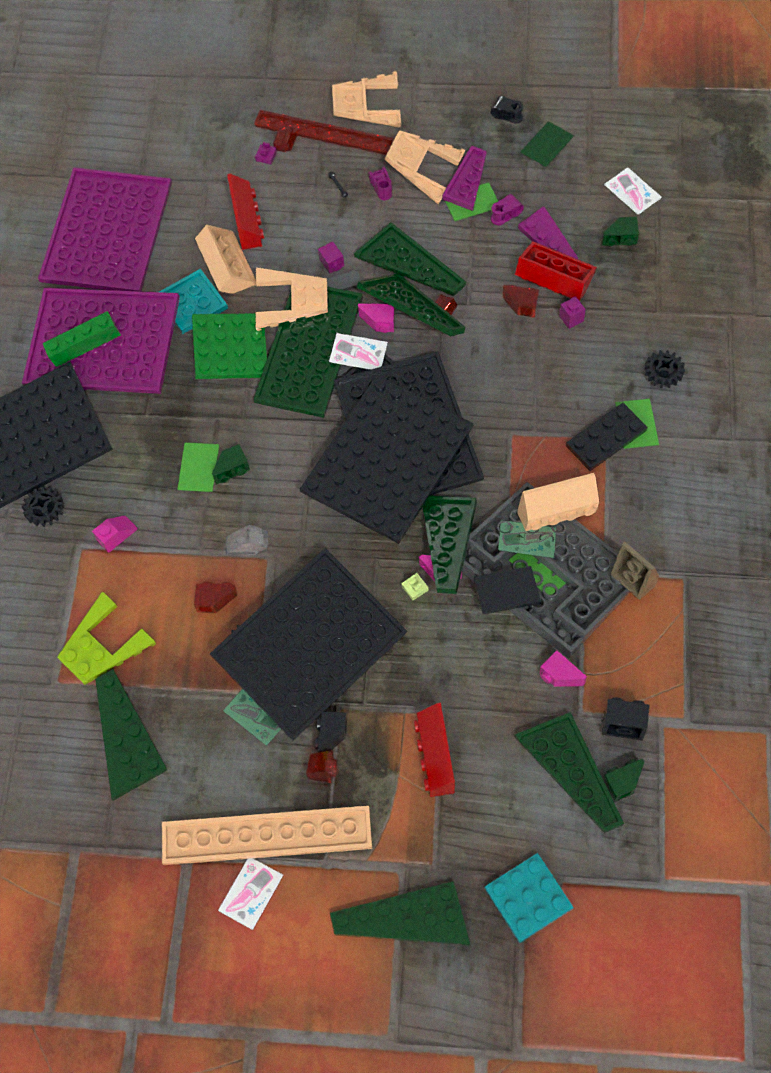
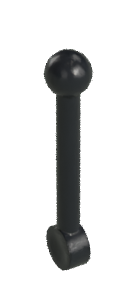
M329 172V178L333 179V181L341 191L342 197L346 198L348 196V193L343 190V188L335 178V173Z

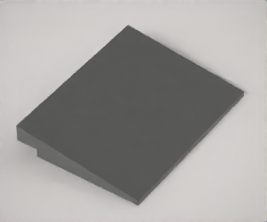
M528 482L470 534L462 572L474 581L475 576L517 569L515 567L517 563H523L528 567V563L524 560H516L514 564L509 561L517 553L498 550L500 532L507 534L513 529L512 524L508 521L522 523L517 513L522 492L534 489ZM575 519L546 526L551 527L552 531L556 533L554 558L532 555L538 560V565L540 563L545 565L553 572L552 576L557 575L566 584L558 590L556 585L548 583L544 585L542 591L538 589L541 600L540 604L509 610L568 659L630 593L626 587L611 575L619 553ZM501 523H508L511 529L508 532H503L500 530ZM539 529L536 530L535 532H530V531H526V532H528V533H530V534H535V533H537V532L539 531ZM544 532L539 536V540H541L542 535L548 534L552 537V542H554L553 535L548 532ZM533 571L534 575H538L541 578V581L536 583L537 586H540L543 582V576L541 573ZM553 587L556 592L548 595L545 592V588Z

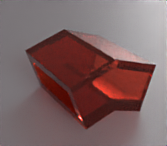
M279 128L273 146L279 152L291 151L298 134L292 128Z
M443 294L435 302L450 315L458 306L453 297H447Z

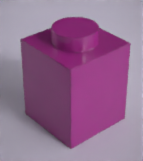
M333 241L318 249L319 260L329 274L344 267V257Z
M574 297L560 305L559 317L570 329L584 322L586 309L577 297Z

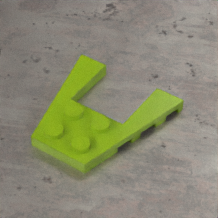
M104 592L100 594L57 657L84 685L107 673V670L123 664V661L133 655L137 656L142 653V650L156 644L143 629H140L113 655L109 653L89 633L117 607Z

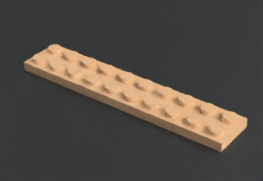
M369 806L162 822L163 865L372 849Z

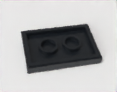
M531 566L474 577L482 615L536 605L541 602Z

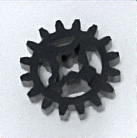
M659 350L658 355L652 353V357L647 358L644 367L645 376H649V382L654 381V386L660 384V388H663L664 385L670 388L671 384L676 386L678 381H682L685 373V363L681 362V357H675V352L670 355L669 350L665 354Z
M41 487V491H37L35 488L34 494L28 493L29 499L23 500L26 504L22 506L23 514L29 523L33 522L35 526L41 523L45 527L47 522L53 525L52 520L58 521L57 515H63L61 510L64 508L63 499L56 490L53 492L50 487L47 491H45L44 487Z

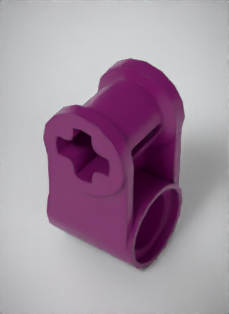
M382 167L381 170L375 172L369 171L368 177L378 198L389 200L393 192L392 182L386 168Z
M507 195L504 199L492 205L491 210L493 214L491 222L494 225H503L512 218L519 216L524 210V206L514 195Z

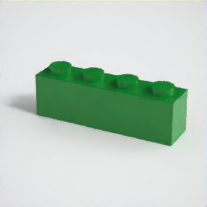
M107 311L42 344L48 358L58 367L121 336L115 321Z

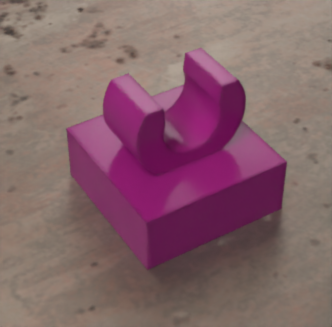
M263 142V144H260L255 155V160L272 165L277 148L272 147L270 143Z

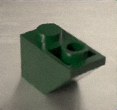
M619 217L603 232L602 246L637 245L639 237L637 217Z
M240 444L221 452L212 472L216 485L225 483L233 477L242 476L250 470Z
M643 758L640 760H629L625 763L624 767L619 769L618 767H613L606 772L604 782L614 802L634 794L644 765Z

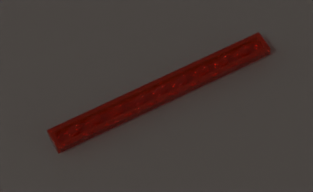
M259 110L254 122L255 127L387 155L395 138Z

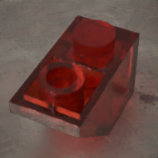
M504 285L503 299L513 311L520 316L535 318L539 290L517 287L515 285Z
M211 582L196 584L194 606L197 613H217L237 596L236 586L228 582L222 584H213Z
M326 751L310 754L306 772L307 778L309 780L332 783L333 777H337L338 774L337 759L334 758L333 752Z

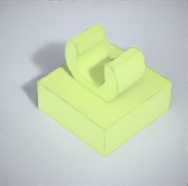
M418 573L401 583L402 588L412 601L428 591V586Z

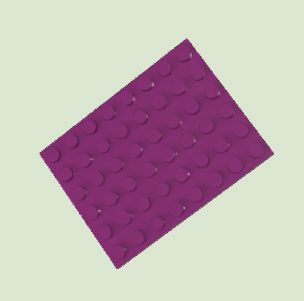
M73 167L38 276L39 282L100 290L141 292L172 185L171 178Z
M44 288L22 384L26 385L62 366L56 367L52 363L42 343L108 311L115 321L121 336L68 361L73 365L84 390L161 394L180 300L179 294Z

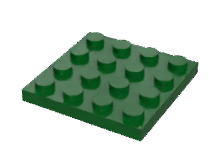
M256 313L192 314L195 379L261 378L267 362L265 327L261 328L260 331L256 330Z

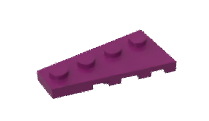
M474 146L470 147L444 191L442 200L471 211L474 210L487 151Z
M544 206L518 224V229L531 241L578 259Z

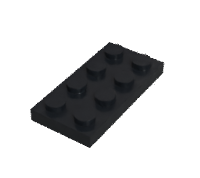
M622 402L567 441L566 447L589 471H592L645 433L648 427Z

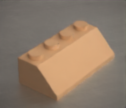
M206 225L195 240L216 283L217 289L221 292L233 294L255 286L256 279L233 231Z
M591 473L523 491L517 513L525 531L538 530L543 526L556 525L561 521H571L580 516L594 514L599 504L595 474Z

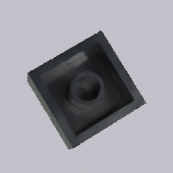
M618 697L608 699L604 711L602 735L643 741L648 728L650 705L639 700L628 702Z

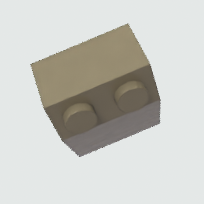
M624 542L611 575L640 600L655 587L659 575L654 566Z

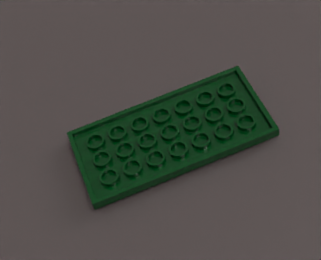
M327 286V313L308 318L304 316L290 323L286 321L279 324L254 397V403L321 418L325 417L335 386L334 380L337 379L341 364L329 362L336 334L351 336L359 311L358 304H361L363 299L362 293ZM291 292L284 310H292Z

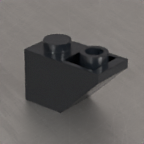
M322 711L321 718L317 720V730H320V735L315 739V750H318L319 757H324L346 739V713Z

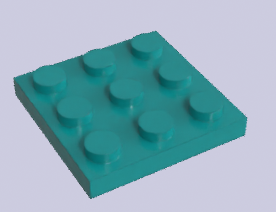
M201 269L159 291L161 293L179 294L180 300L175 324L182 334L192 329V314H220L228 309L227 303Z
M538 853L484 887L519 943L525 941L574 908Z

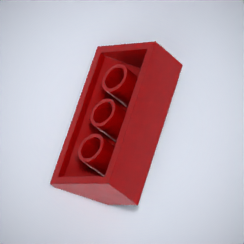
M227 174L242 250L261 247V239H264L263 229H259V225H262L260 215H256V212L259 211L257 201L253 202V198H256L255 189L250 187L249 181L233 174Z
M532 241L519 257L515 275L536 283L538 286L553 290L555 293L565 295L570 299L577 297L580 301L586 293L597 267Z
M436 703L418 712L417 720H414L415 732L420 733V739L417 740L418 751H423L424 759H420L421 769L426 771L427 778L423 779L425 791L430 792V797L455 793V780L441 703Z

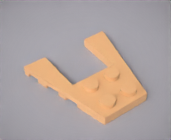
M397 71L393 72L392 75H377V78L369 80L368 78H363L360 82L353 83V81L332 85L334 116L401 127L400 110H367L365 89H397Z
M399 130L385 160L434 202L439 204L446 187L419 174L417 170L427 150L458 166L465 149H454L451 145L437 144L431 139L429 141L420 139V136Z
M256 268L257 286L291 285L292 310L256 312L257 331L267 326H279L278 323L286 321L290 323L304 316L308 318L328 312L327 278Z

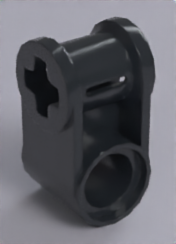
M499 96L492 106L490 113L494 118L518 124L523 120V104L520 101Z

